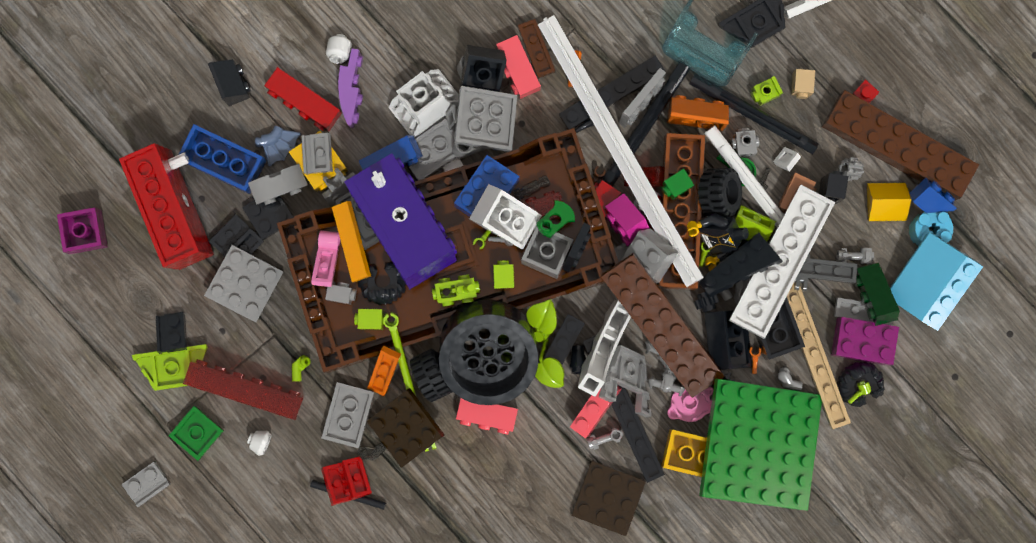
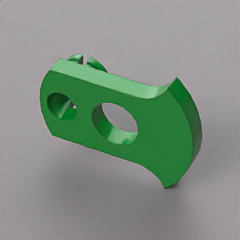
M554 200L553 209L540 219L536 225L541 234L551 238L566 223L575 222V215L569 205L562 201ZM557 215L561 218V222L553 224L550 221V217Z

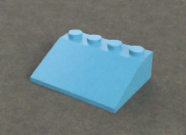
M928 232L890 289L897 305L938 331L983 266L965 253Z

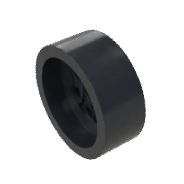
M478 300L456 310L444 324L439 340V367L445 383L457 396L478 405H498L522 394L533 381L538 368L536 336L533 327L528 323L527 317L511 304L498 300ZM481 329L489 330L487 333L480 332ZM502 334L507 335L505 339L499 338ZM470 340L474 343L471 345H467L465 342ZM487 346L492 347L491 350H484ZM504 352L511 353L509 356L502 355ZM476 358L477 361L470 362L469 359ZM489 364H495V365H496V366L493 367V368H489V367H488Z

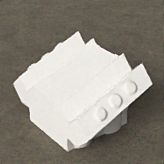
M439 69L430 70L426 74L422 71L396 91L398 95L392 99L388 108L409 135L414 136L416 139L443 119H446V112L452 105L458 106L459 94Z

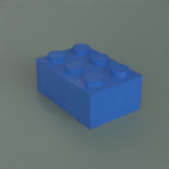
M486 155L454 202V207L470 217L488 184L510 195L519 182L520 176Z

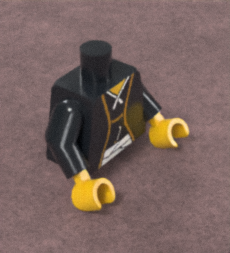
M716 213L705 215L698 223L690 221L687 224L689 235L691 237L697 236L700 231L711 254L716 255L715 257L709 256L705 259V266L712 263L708 267L709 271L717 266L718 261L722 262L735 252L742 240L747 239L749 236L748 229L746 227L739 228L735 218L721 216Z

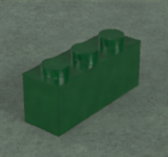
M879 263L857 268L856 283L854 284L856 288L859 287L862 303L867 305L869 319H873L875 326L898 320L900 310Z

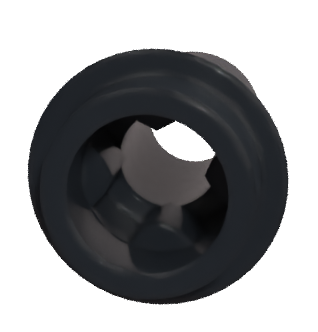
M582 345L572 346L569 367L571 374H581L582 365L586 360Z

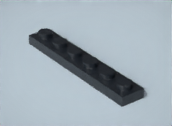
M655 55L597 91L606 107H609L647 84L659 68L664 71L665 69ZM581 101L559 113L568 130L575 128L590 118Z

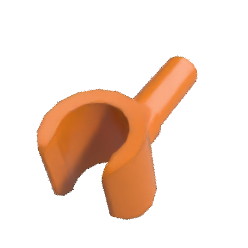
M751 347L752 374H757V362L761 356V349L759 347V353L754 355L752 354L753 347Z

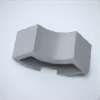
M297 164L251 181L248 185L256 205L262 202L268 205L276 202L275 198L289 192L292 196L302 192L301 188L307 186V182L300 165Z

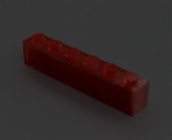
M199 359L196 362H190L183 382L184 385L293 420L297 419L304 398L300 396V392L291 389L289 392L282 390V386L271 383V386L263 384L264 381L253 377L252 380L244 378L245 374L236 371L230 374L226 372L224 367L215 365V368L207 366L208 362Z

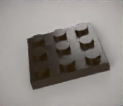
M410 388L367 421L401 468L445 435Z
M591 461L571 516L626 536L646 481Z

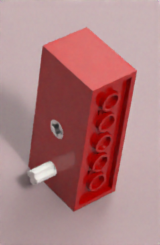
M153 143L119 158V161L162 267L181 270L213 256L214 252L179 167L189 163V158L185 152L174 157L172 150Z

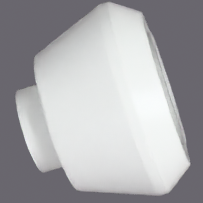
M269 431L251 433L247 444H250L249 448L258 456L264 455L270 443L271 434Z

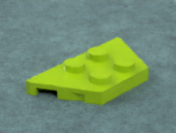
M207 344L187 347V350L170 353L162 352V354H159L157 351L132 355V358L137 362L141 372L147 377L154 391L195 385L208 346Z

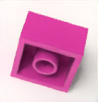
M624 193L605 206L608 212L606 217L611 223V228L616 234L620 233L622 236L621 240L627 247L632 243L638 231L649 229L645 217Z

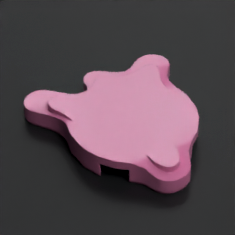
M710 386L693 398L686 389L682 396H678L679 393L674 392L670 407L667 410L668 417L672 420L680 419L686 422H696L702 419L711 411L712 400H710V396L713 394V388Z

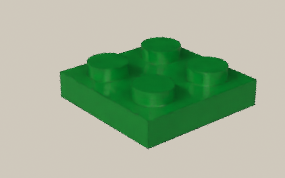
M193 406L169 434V437L199 461L224 430L199 408Z

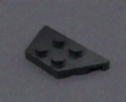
M757 0L718 23V26L753 48L786 28L783 14L784 4L782 0Z

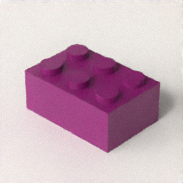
M839 317L836 320L831 356L887 366L894 365L899 327L886 324L875 326L874 322Z

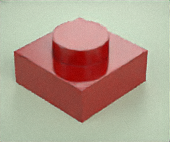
M864 80L852 94L870 103L879 94V91L867 80Z

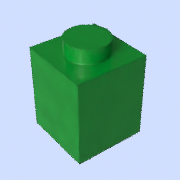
M683 169L666 179L662 183L664 186L662 190L667 197H671L673 200L691 189L694 184Z

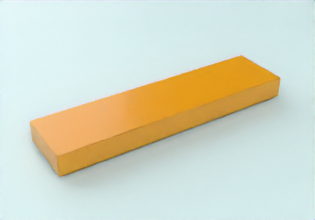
M351 201L333 206L332 210L351 281L357 282L371 277Z

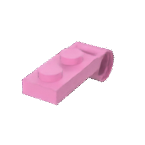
M320 230L318 251L311 280L312 285L332 287L340 246L339 232Z

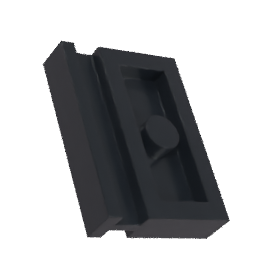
M184 312L156 316L157 352L159 354H162V352L170 353L187 350Z

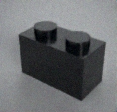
M840 171L828 173L821 178L819 194L834 201L835 204L841 202L846 196L849 176L843 175V172Z

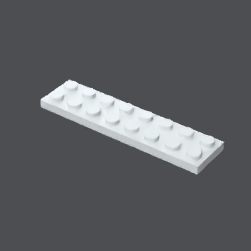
M803 185L799 186L769 243L783 262L768 267V270L764 272H757L752 275L729 321L763 339L766 337L835 204L834 201Z

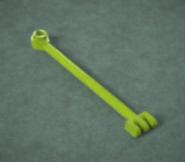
M387 312L384 315L383 323L389 328L395 351L401 353L399 365L406 390L410 388L415 394L397 329L398 315L390 312V315L395 320L389 322L387 320L389 313ZM436 443L431 445L433 450L437 449Z

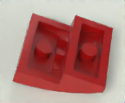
M361 456L343 460L341 463L325 466L321 469L331 506L355 500L372 493Z

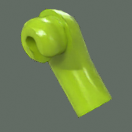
M300 356L292 363V382L302 381L301 371L311 363L308 356Z

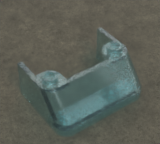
M689 0L662 46L663 52L675 61L687 65L690 70L718 86H726L748 53L758 33H754L747 46L739 41H734L726 49L695 30L698 19L693 13L688 11L694 1Z

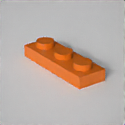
M386 346L382 347L367 389L385 397L401 353Z

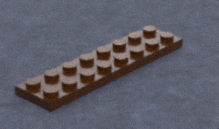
M634 253L601 275V278L692 398L713 385L715 379L724 378V374Z

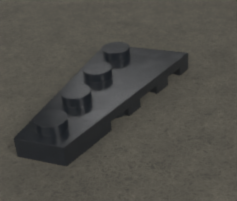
M758 232L698 282L708 295L712 297L733 287V284L741 280L745 281L750 278L749 276L757 272H764L768 270V267L774 264L778 265L783 261Z

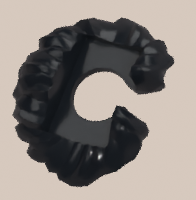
M385 262L384 269L390 277V283L384 288H380L375 284V277L378 272L377 266L374 263L368 264L371 277L358 281V287L361 288L362 296L369 302L372 301L378 305L392 304L393 301L401 298L402 293L406 291V283L393 262Z
M855 362L845 367V370L841 372V376L838 377L839 381L836 383L842 400L845 403H848V400L857 392L855 383L859 379H865L869 382L871 387L870 394L873 398L877 399L879 396H882L885 390L882 372H879L875 365L868 362ZM861 395L850 405L855 407L866 405V397Z

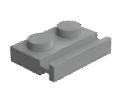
M327 132L307 136L302 135L304 174L333 172L331 134Z
M156 461L122 484L137 507H140L171 485Z

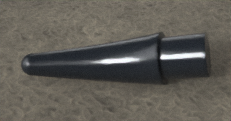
M591 118L577 127L575 132L578 133L586 128L595 126Z

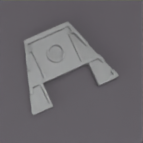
M622 345L617 346L607 371L605 383L601 387L599 398L608 402H616L617 385L636 393L635 413L643 417H651V409L648 410L647 400H650V396L645 388V381H648L645 356Z

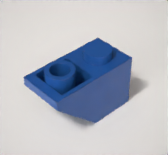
M927 178L909 193L912 202L925 213L947 212L957 209L954 203L955 198L949 192L944 193L941 191L942 188L937 182H931Z

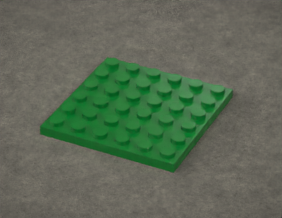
M715 379L699 496L808 511L822 405L820 395Z

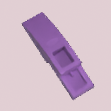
M353 48L351 49L348 67L340 65L338 80L340 105L349 128H354V124L358 123L359 113L357 108L358 105L361 106L363 94H361L360 89L354 87L359 82L357 71L358 67H362L363 56H361L358 49Z

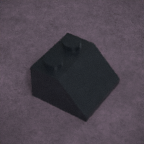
M467 45L463 60L461 86L499 92L507 62L504 50Z
M233 59L208 63L220 96L228 106L250 98L248 92H251L248 82L243 81L241 75L244 72L240 63L236 64Z

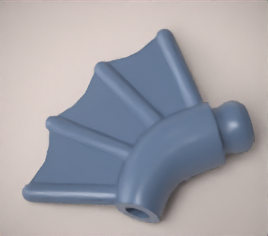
M274 126L270 133L256 137L255 144L256 147L263 146L268 166H272L276 161H285L289 151L295 148L296 140L301 136V133L283 130L278 126Z

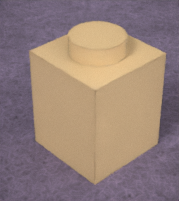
M796 69L793 72L791 95H795L798 99H807L814 93L815 70Z

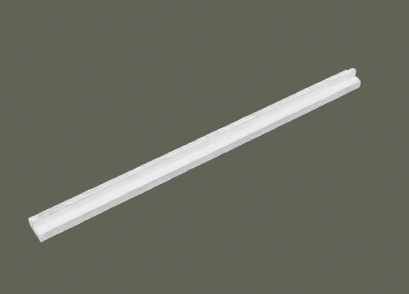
M554 15L548 19L547 17L544 18V21L538 24L540 30L655 233L679 252L672 263L685 286L689 287L700 281L704 277Z

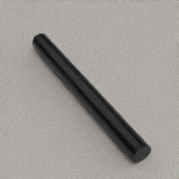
M315 480L311 481V488L327 492L325 483ZM367 496L353 500L382 510L386 506V502Z

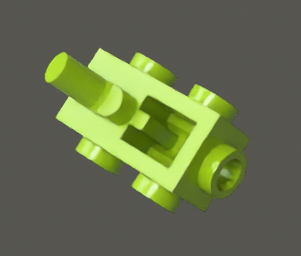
M469 274L458 276V280L450 281V278L438 279L439 283L435 284V288H432L433 300L442 303V306L454 305L456 300H462V303L473 302V298L477 297L476 293L480 292L479 282L474 281V278H470ZM448 288L450 290V294L448 296H445L443 294V289Z

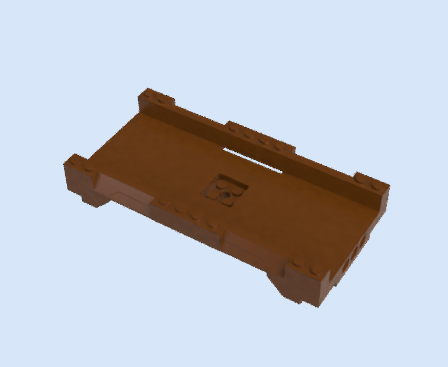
M572 128L559 133L555 132L537 138L519 147V149L491 157L520 176L519 182L510 195L541 214L542 217L540 219L553 209L554 200L562 201L572 208L575 222L566 223L557 233L573 239L574 244L583 223L591 226L588 233H591V236L576 268L571 267L569 273L561 270L558 279L521 264V259L532 235L523 250L515 245L507 246L504 242L488 241V237H499L492 232L487 237L486 245L483 249H480L483 245L481 240H478L473 245L474 240L480 238L487 229L469 219V216L455 208L454 202L482 161L415 181L414 184L417 190L419 189L423 194L427 206L429 205L433 210L437 222L440 221L447 238L450 237L457 251V254H455L457 261L410 290L406 285L405 293H402V297L398 298L397 301H393L392 304L378 305L372 301L369 302L362 296L361 288L358 287V281H351L341 240L333 281L336 286L338 282L349 284V288L357 289L355 301H352L351 305L325 300L327 287L312 285L311 280L318 251L320 230L338 232L332 207L312 210L296 215L294 218L278 222L277 226L288 258L289 268L323 372L330 373L379 356L383 346L395 350L391 333L385 325L383 330L358 329V325L354 323L355 313H358V309L384 310V315L387 312L389 313L387 318L389 322L395 320L390 315V312L396 313L399 318L397 329L402 347L430 338L440 337L444 324L456 310L432 318L430 314L463 303L462 300H456L454 305L442 306V303L433 300L432 288H435V284L439 283L438 279L450 278V281L458 280V276L469 274L470 278H474V281L479 282L480 292L476 293L477 297H474L473 300L504 290V295L488 300L506 302L517 309L605 284L601 275L619 262L575 129ZM553 215L550 217V221L553 224H559L561 218ZM379 241L370 248L364 249L368 264L374 263L377 266L378 272L375 277V284L380 288H384L390 283V277L386 273L384 266L385 262H390L391 259ZM497 261H509V264H513L514 288L494 289L493 265H497ZM448 288L443 289V294L448 296L450 290Z

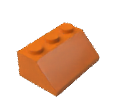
M676 95L675 98H671L669 103L667 123L710 129L715 125L719 131H723L729 124V105H724L722 101L709 103L701 98L688 100L685 96Z

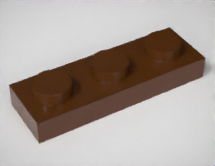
M536 19L519 24L518 30L537 78L555 73L556 70Z

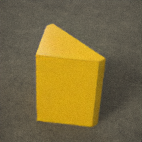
M867 183L868 221H907L911 197L906 183Z

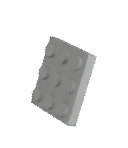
M659 68L625 109L619 121L621 126L624 128L627 124L631 126L638 118L639 112L644 111L649 105L652 96L655 97L664 85L663 83L666 81L664 79L666 74L664 70Z
M461 86L459 90L454 144L506 152L512 151L517 95Z
M231 245L204 296L257 322L283 271Z

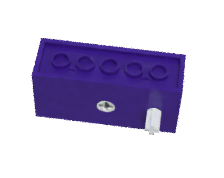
M391 153L344 181L351 196L409 290L457 261L455 256L457 251L450 237L447 238L445 229L440 221L437 222L433 210L429 205L427 206L423 194L419 189L417 190L414 180L409 173L407 174L399 157L395 159Z

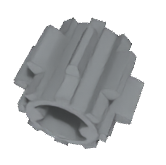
M845 158L838 167L839 171L843 172V175L849 176L848 181L858 180V178L862 177V173L864 174V164L858 161V158Z

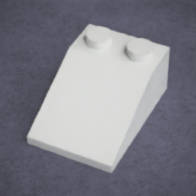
M488 184L469 219L523 250L542 215L505 191Z

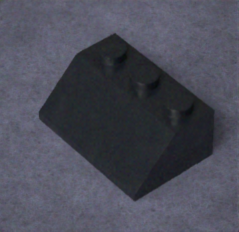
M734 310L705 313L709 355L720 370L752 367L749 331L729 321Z

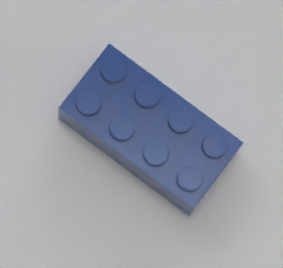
M193 124L178 154L180 155L185 152L189 158L187 165L248 194L251 193L248 183L258 179L267 161L264 157Z

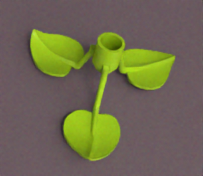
M549 299L531 306L527 311V320L532 327L536 328L534 330L536 341L543 342L539 356L540 362L538 363L535 377L539 382L548 387L561 388L564 386V369L561 363L552 357H547L543 360L546 345L549 342L547 338L553 333L557 325L556 311L552 300ZM504 334L499 336V338L505 339L507 337V335Z

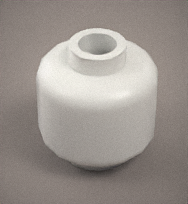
M342 34L330 37L327 43L326 56L331 62L336 64L346 62L350 58L351 41Z

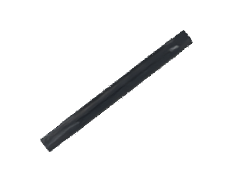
M681 62L678 63L628 139L627 144L633 154H635L690 71L687 65ZM615 161L602 179L612 187L622 174Z
M695 73L689 84L717 101L724 102V105H729V108L812 155L818 148L819 143Z

